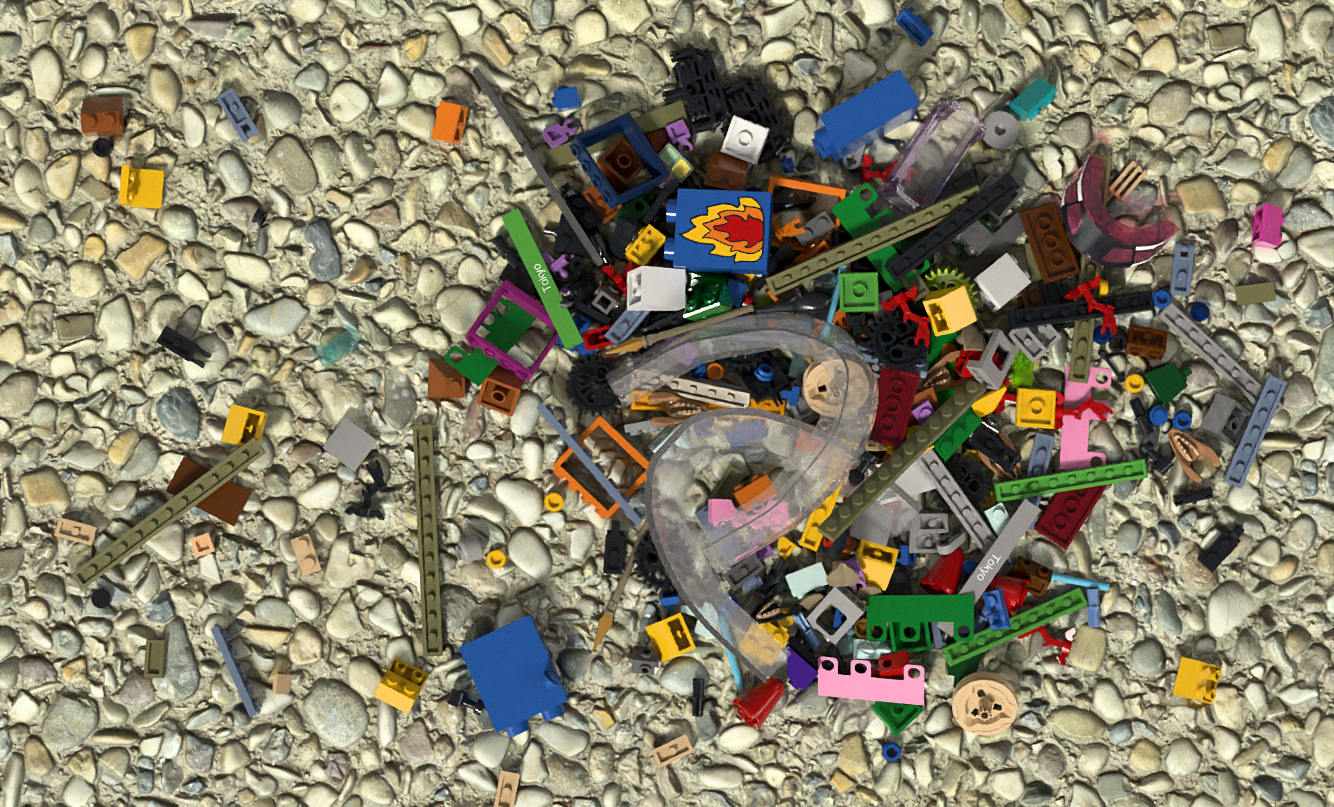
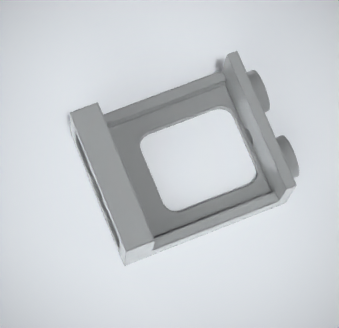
M984 328L983 331L990 340L980 360H968L966 367L975 379L986 388L999 390L1017 351L1005 337L1002 330L998 328ZM997 348L1002 353H1008L1001 370L992 361Z
M845 586L834 587L806 619L811 627L816 630L818 629L828 642L835 645L868 607ZM829 604H833L847 617L845 623L836 632L819 618V615Z

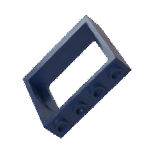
M629 112L575 137L569 146L572 154L580 162L583 171L588 174L593 186L598 189L603 201L608 204L610 209L665 183L671 175ZM618 133H623L652 178L617 195L586 148Z

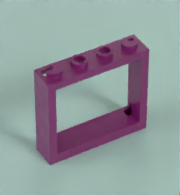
M507 280L500 286L465 337L471 346L480 348L487 357L496 359L502 367L511 369L518 378L528 382L560 338L545 306ZM503 295L556 331L530 370L476 334Z

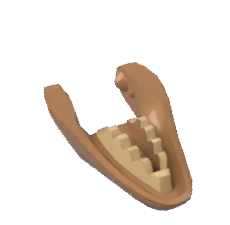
M961 350L944 356L927 372L926 378L919 380L917 389L933 385L934 391L938 392L961 387L970 377L954 379L946 366L947 361L959 357Z
M659 392L648 398L651 404L665 405L669 413V418H652L651 425L654 426L677 425L701 418L708 413L707 406L672 393Z
M1178 429L1169 430L1168 439L1186 474L1199 484L1202 482L1201 476L1197 475L1190 468L1192 462L1198 457L1206 456L1214 467L1218 468L1220 466V460L1211 448Z
M999 431L996 435L997 439H1000L1001 442L1016 452L1011 439ZM978 451L981 460L1004 481L1023 479L1019 463L1015 464V469L1009 474L1001 466ZM1005 456L1004 459L1009 461V457Z

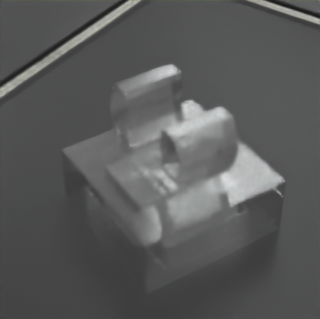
M1039 542L1037 547L1029 543L1026 551L1033 554L1031 559L1034 562L1042 564L1050 548L1042 542Z

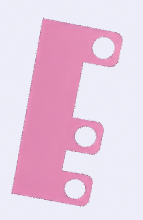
M1066 365L1063 408L1076 409L1081 406L1086 398L1091 397L1092 387H1110L1111 370L1090 367L1088 383L1085 384L1068 382L1069 365ZM1105 372L1108 376L1107 382L1099 384L1096 381V374ZM1093 400L1097 403L1101 402L1107 407L1110 406L1107 401ZM1090 408L1079 414L1081 420H1077L1071 415H1063L1062 422L1064 425L1062 426L1059 469L1077 470L1092 467L1090 460L1094 456L1100 457L1103 462L1102 465H1106V455L1104 453L1087 452L1089 419L1100 420ZM1106 411L1103 417L1108 419L1109 413Z
M818 658V695L924 705V668L920 665H905L904 680L872 678L871 664L866 660H852L851 675L838 674V661L836 658ZM830 660L833 662L834 668L829 671L825 670L822 667V662ZM863 663L866 665L867 671L860 674L855 671V665ZM916 668L920 671V676L916 679L911 678L908 675V670Z

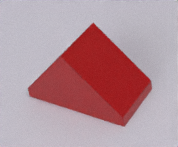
M613 324L581 332L586 351L615 345L605 337V334Z

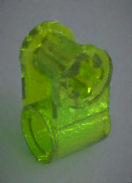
M1019 353L1014 358L1011 388H1032L1033 362L1025 353ZM1023 356H1025V360H1028V363L1024 364V366L1019 362V359H1022Z

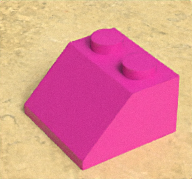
M1268 203L1255 208L1251 246L1274 249L1278 247V244H1281L1282 233H1280V226L1284 223L1282 208Z

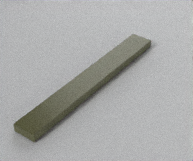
M682 100L633 119L643 134L646 135L679 120H686L687 117ZM618 133L586 149L590 155L609 149L621 136L627 142L628 140L623 133ZM572 141L544 151L550 170L578 160L572 154L569 147Z

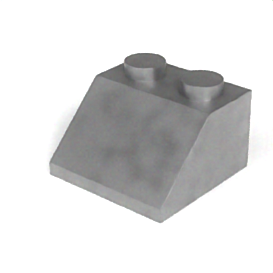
M1217 393L1206 416L1202 419L1200 428L1216 439L1236 448L1252 413L1236 400Z

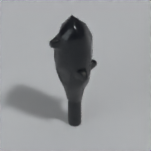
M797 291V295L788 297L776 304L757 306L756 311L757 314L787 312L794 315L812 313L814 316H817L819 311L831 305V298L822 292Z

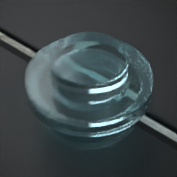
M832 271L821 275L819 279L820 286L824 289L834 288L839 281L838 276Z
M851 635L843 636L838 643L840 651L848 655L854 653L855 638Z

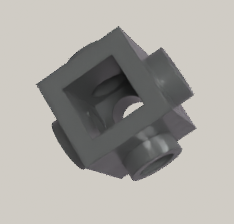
M607 281L604 286L600 284L594 292L596 297L592 304L605 314H608L612 307L616 309L621 303L620 296L623 291L617 285Z
M634 646L631 673L654 675L655 667L659 668L660 656H656L657 648Z

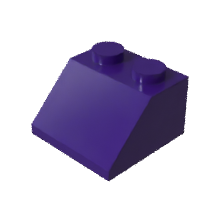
M787 646L785 648L787 677L790 679L788 683L797 691L800 688L804 691L819 673Z

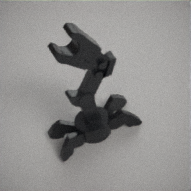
M377 459L375 460L377 465L375 469H371L366 464V469L375 481V485L367 492L362 489V495L364 496L363 508L357 509L351 505L345 510L347 515L354 513L359 517L372 519L377 517L378 520H384V516L379 509L370 510L372 496L379 490H384L387 486V483H384L381 464Z

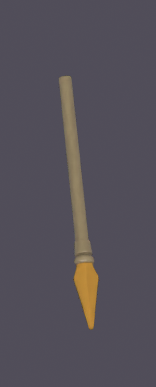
M752 304L656 334H649L646 337L644 335L640 338L633 337L605 353L637 351L643 346L646 347L648 344L656 343V341L754 311Z
M650 508L613 597L607 606L608 609H605L604 615L599 619L593 650H596L612 626L613 616H615L614 611L618 607L620 597L635 565L632 561L637 559V557L633 556L634 552H639L635 547L637 545L643 546L640 541L646 539L658 511L657 509Z

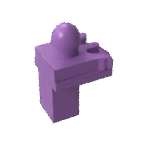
M547 252L542 254L547 268L555 277L557 275L563 279L568 277V271L565 269L569 266L568 254H563L556 261Z

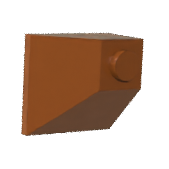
M429 359L428 398L466 399L467 377L445 360ZM451 360L454 363L461 362V360Z

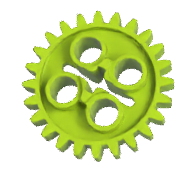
M948 266L945 268V271L943 267H940L938 270L933 269L931 274L927 273L923 280L931 292L934 291L933 286L937 287L938 290L951 288V283L955 284V286L965 284L974 310L977 309V306L973 303H976L978 298L973 297V295L978 293V291L971 289L975 284L968 283L970 277L963 278L965 272L957 274L958 268L951 272V268Z

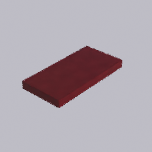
M882 364L863 440L899 448L903 444L920 374L911 371L906 373L904 369H902L900 374H898L897 369L890 373V367L883 370L884 364Z
M1107 485L1057 492L1033 530L1064 550H1067Z

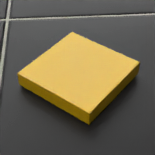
M1017 388L1015 426L1054 429L1056 390Z

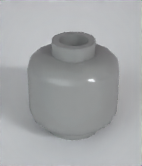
M469 535L459 539L458 545L455 546L459 559L467 563L481 558L483 550L486 549L483 539H478L476 535Z

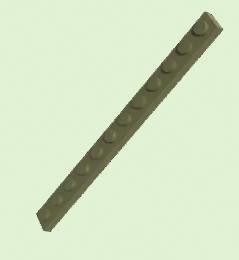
M1092 154L1086 211L1093 223L1104 233L1112 156ZM1082 252L1078 287L1094 280L1100 273V263L1088 258ZM1098 287L1095 290H1090L1093 298H1097ZM1082 295V296H1078L1077 299H1076V301L1086 300V299H1085V297ZM1095 319L1074 322L1068 382L1088 383Z
M977 184L764 277L771 295L780 294L947 220L981 194L979 186Z
M970 377L818 527V532L834 542L986 392V387Z
M432 424L413 425L423 657L443 656Z
M255 437L71 575L82 589L86 588L266 453L265 449Z

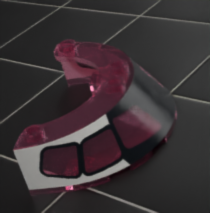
M1092 154L1071 177L1062 194L1060 214L1061 221L1064 223L1067 232L1066 235L1072 245L1084 257L1101 266L1106 265L1115 269H1124L1143 264L1154 257L1180 228L1170 220H1162L1160 223L1147 228H1133L1115 220L1105 209L1100 197V180L1104 172V164L1098 157Z

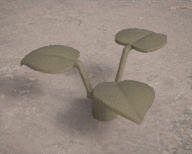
M976 293L973 297L978 298V301L973 304L980 308L982 307V299ZM1004 317L1000 320L1001 325L993 328L1001 329L1005 337L1009 341L1014 342L1008 335L1012 331L1009 327L1008 318ZM971 324L963 327L962 331L956 336L957 342L962 347L964 345L965 351H983L987 346L984 338L987 334L985 332L979 333L978 329Z
M838 560L831 564L832 571L826 577V582L829 584L827 594L825 596L822 593L808 595L798 604L803 606V611L812 613L832 590V586H850L854 595L866 606L868 595H884L879 587L874 585H866V588L861 586L857 591H854L851 586L858 583L859 575L852 567L842 560ZM829 604L824 611L828 610L831 604Z

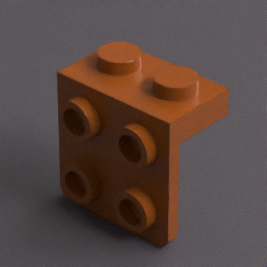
M593 185L581 193L603 219L604 225L615 217L617 211L623 205L621 204L610 209L608 204L603 201L598 189Z

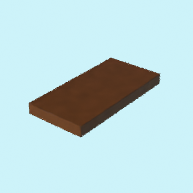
M1055 202L1021 211L1019 217L1043 283L1048 284L1080 274L1078 263Z
M183 457L166 492L176 496L209 470ZM229 480L195 505V507L235 526L252 492Z

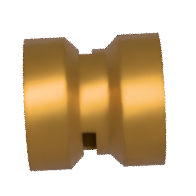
M860 618L854 623L853 630L857 636L867 637L866 618Z

